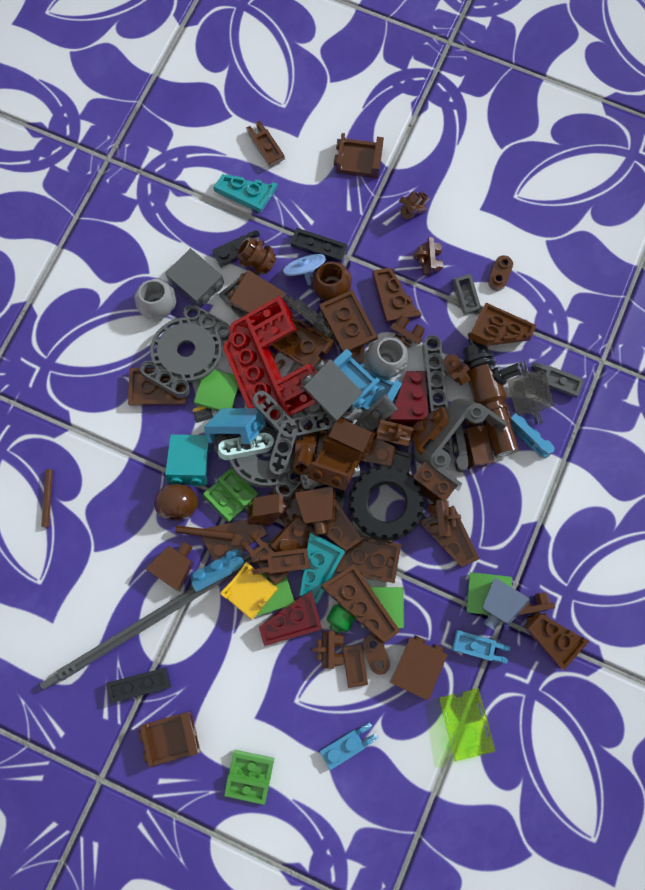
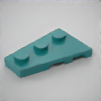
M222 174L214 185L215 192L259 213L263 211L278 188V183L271 182V184H265L261 180L253 182L245 180L244 177Z
M310 532L307 545L310 569L303 570L299 594L302 596L311 590L314 601L318 604L324 592L321 585L331 579L345 550Z

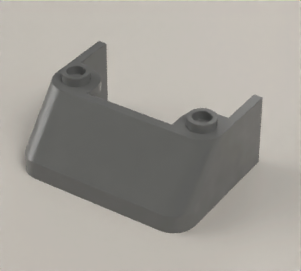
M460 398L453 400L446 409L449 423L439 432L434 441L429 439L423 446L425 451L421 455L415 450V459L421 465L424 462L428 463L456 484L457 487L455 489L458 492L461 489L462 483L446 472L451 464V458L442 449L465 418L475 424L485 420L502 433L505 431L508 423L482 404Z

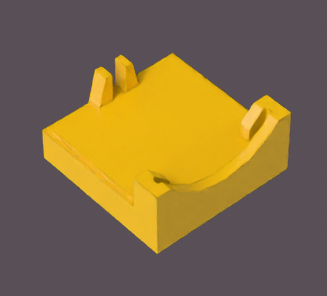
M246 562L235 578L220 594L253 620L278 588L263 575H253L252 570L254 568Z

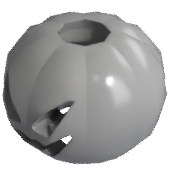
M152 279L141 283L135 292L136 308L141 315L149 319L164 318L170 315L171 311L175 308L176 297L173 287L160 279Z
M380 337L368 348V365L379 376L395 377L407 367V347L396 337ZM382 357H388L391 362L385 361Z

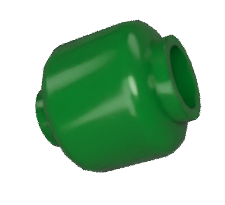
M335 604L326 618L327 622L331 624L329 628L339 634L341 631L348 632L356 620L339 604Z

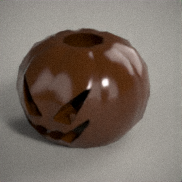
M325 262L313 272L312 290L319 299L328 301L350 291L352 276L343 264L339 262Z
M166 485L156 494L154 507L158 515L164 519L186 520L196 511L198 497L189 486Z

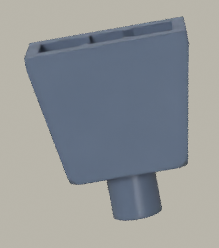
M494 578L483 605V610L489 613L484 625L494 631L500 621L509 626L528 605L530 599L499 579Z

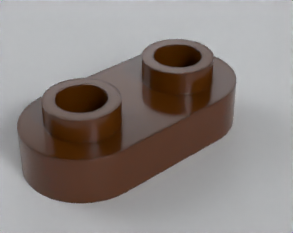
M499 256L494 263L488 279V285L494 291L504 289L513 268V261L509 256Z
M368 635L363 641V649L370 669L375 674L383 675L390 668V661L384 644L374 635ZM371 641L377 643L375 649L370 648L369 643ZM377 661H383L384 666L378 668L376 666Z

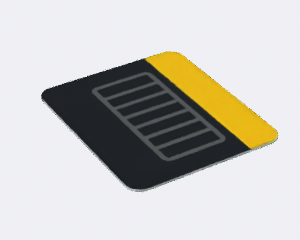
M201 406L193 409L197 423L213 418L209 408Z

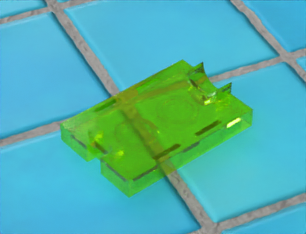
M479 688L462 692L463 696L457 698L455 694L438 698L454 761L495 752ZM478 704H480V708H481V711H482V715H483V716H481V713H480V709H479ZM484 725L486 726L488 737L486 735Z

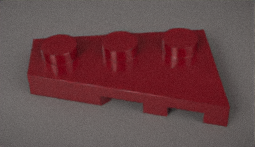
M406 371L395 403L398 410L391 415L390 422L417 423L428 416L425 371Z
M311 590L259 625L264 646L322 630Z

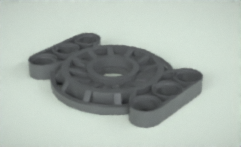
M189 305L184 309L185 318L172 320L156 332L150 346L152 361H145L140 367L142 376L146 380L177 398H185L189 395V382L201 380L216 369L222 356L221 341L228 340L230 334V325L196 305ZM190 311L197 312V316L193 318L188 317L187 314ZM207 319L213 321L210 326H204L202 323ZM221 328H226L228 333L220 335L218 331ZM163 331H165V332L162 334L161 338L158 339V337L160 336V334H161ZM191 343L195 346V352L189 357H183L177 352L180 345ZM155 344L157 345V353H154ZM217 347H219L218 355H216ZM147 367L155 368L151 374H146L144 370ZM162 376L170 377V381L167 383H161L160 379ZM178 385H185L186 389L184 392H177L176 387Z
M265 422L266 426L260 433L270 434L275 443L278 432L269 422ZM219 434L214 440V452L218 454L217 443L223 440L238 438L241 435ZM281 442L278 444L279 452L286 453L288 451L286 443ZM242 443L241 448L249 450L251 445ZM292 448L286 471L278 476L269 472V461H262L256 455L229 460L235 474L250 485L264 488L275 487L274 494H281L278 490L280 487L287 488L289 493L283 495V501L290 499L302 485L301 479L296 482L290 478L292 474H297L301 478V475L293 470L294 448ZM275 454L274 457H278V461L276 464H272V466L275 467V471L282 469V466H280L281 459L285 460L286 457H279Z

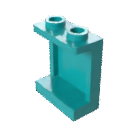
M170 435L165 473L168 484L207 485L206 473L211 443H208L206 435Z

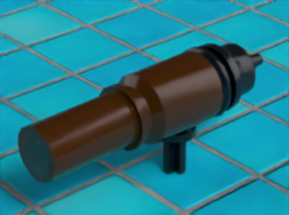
M468 333L470 346L463 349L465 357L463 363L467 364L470 369L467 371V374L471 379L468 383L473 400L508 422L505 431L502 433L484 420L495 457L499 458L514 454L519 451L510 422L509 407L504 403L507 395L503 385L507 383V379L521 374L522 368L519 363L504 369L500 366L495 367L497 362L494 359V354L488 350L487 346L469 339L470 333Z

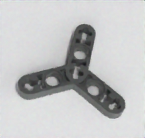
M264 391L257 392L252 399L253 406L278 432L268 464L269 472L276 476L286 471L296 437L328 430L335 423V421H330L327 423V426L325 423H320L317 425L318 428H316V421H321L327 414L326 412L292 419ZM258 396L260 398H266L264 402L267 406H269L270 403L273 405L267 410V412L264 411L266 406L263 403H261L260 405L257 403ZM271 410L279 411L280 418L278 420L270 418ZM309 420L312 423V428L305 430L302 427V421ZM295 422H298V429H293L290 434L283 430L286 424L289 427H294L297 425ZM284 442L288 445L286 453L279 452L277 448L279 443ZM275 454L279 457H286L285 460L281 459L280 466H282V469L275 471V467L272 466V464H276L278 461V457H274Z

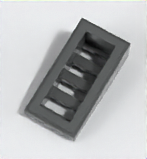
M471 274L451 280L463 314L482 309ZM466 282V286L460 287L461 283ZM469 289V292L462 294V290ZM471 295L472 299L464 300V297ZM474 302L475 306L466 307V304Z

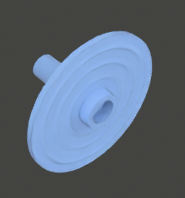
M323 254L307 255L289 263L283 272L287 276L304 274L307 284L311 285V273L321 266L326 258Z

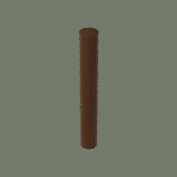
M45 469L41 527L48 528L50 524L52 469Z
M178 525L175 528V533L226 540L234 539V532Z

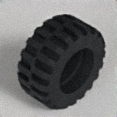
M386 464L376 468H369V471L363 472L360 478L354 482L352 491H350L349 509L352 519L358 528L371 538L382 541H394L405 537L417 527L422 518L425 502L422 487L404 468L400 469L395 465L386 466ZM392 485L403 493L405 509L396 520L384 522L376 519L371 514L368 500L372 491L377 487Z

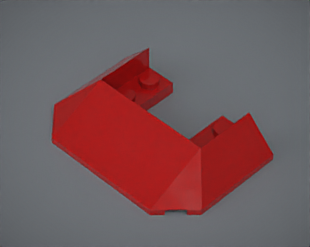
M280 296L232 322L229 329L230 334L228 340L224 343L223 350L247 408H255L252 404L254 395L259 391H264L291 417L316 404L306 391L299 389L302 385L301 380L307 374L311 375L314 369L311 364H307L283 378L280 375L269 346L297 331L292 321L295 316ZM257 397V403L259 405L263 403L266 406V408L264 409L265 412H267V410L271 406H273L271 403L269 404V406L265 404V397ZM270 411L271 419L278 420L280 418L279 411Z

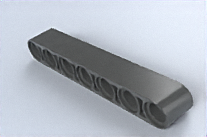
M430 335L425 339L422 347L429 414L441 406L445 410L448 408L441 340L435 335ZM427 344H434L436 348L430 349ZM435 361L438 366L432 367L429 362ZM431 379H437L440 384H432ZM433 397H439L442 402H434ZM451 438L442 448L450 455V458L453 456Z

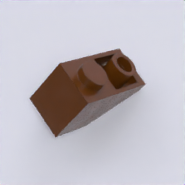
M283 494L253 498L248 504L247 523L270 526L284 513L285 502H283Z

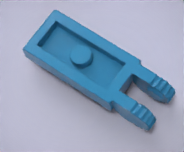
M516 413L511 417L510 422L513 432L540 457L547 458L555 451L551 442L541 438L540 433L532 429L523 417L518 416Z
M237 549L229 551L226 556L190 574L195 591L198 592L241 568L244 565L241 552Z
M459 630L455 632L452 645L453 651L506 664L508 659L502 656H495L494 650L499 648L503 651H510L511 648L510 646L496 643L495 640Z
M370 722L357 730L350 731L320 750L330 770L364 750L365 746L379 738L377 734H372L364 741L360 739L359 734L368 731L372 727Z

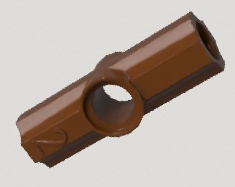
M307 425L304 429L310 430L312 425ZM318 432L302 435L296 441L293 470L300 475H305L309 472V465L316 457Z

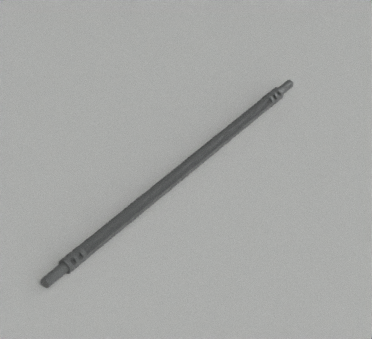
M275 537L265 542L272 549V551H274V549L269 544L275 539ZM249 553L241 557L244 561L243 564L246 562L250 565L253 564ZM241 568L198 592L192 587L79 658L58 669L56 674L40 683L41 688L45 690L60 680L64 681L232 577Z

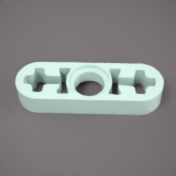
M260 433L250 443L251 449L249 450L241 448V437L223 440L219 444L218 455L224 460H231L267 453L272 449L274 439L268 433ZM225 447H227V449L230 450L229 453H227V451L224 450Z

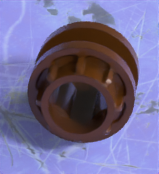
M249 237L238 248L236 257L239 259L241 266L247 267L250 265L251 272L256 275H265L271 270L276 261V255L273 253L274 250L269 245L262 247L263 241L258 237L254 239Z

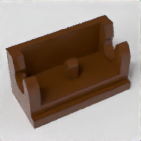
M341 418L335 421L329 437L363 453L365 451L368 452L376 436L374 433Z
M486 425L464 429L468 469L493 464L494 457Z

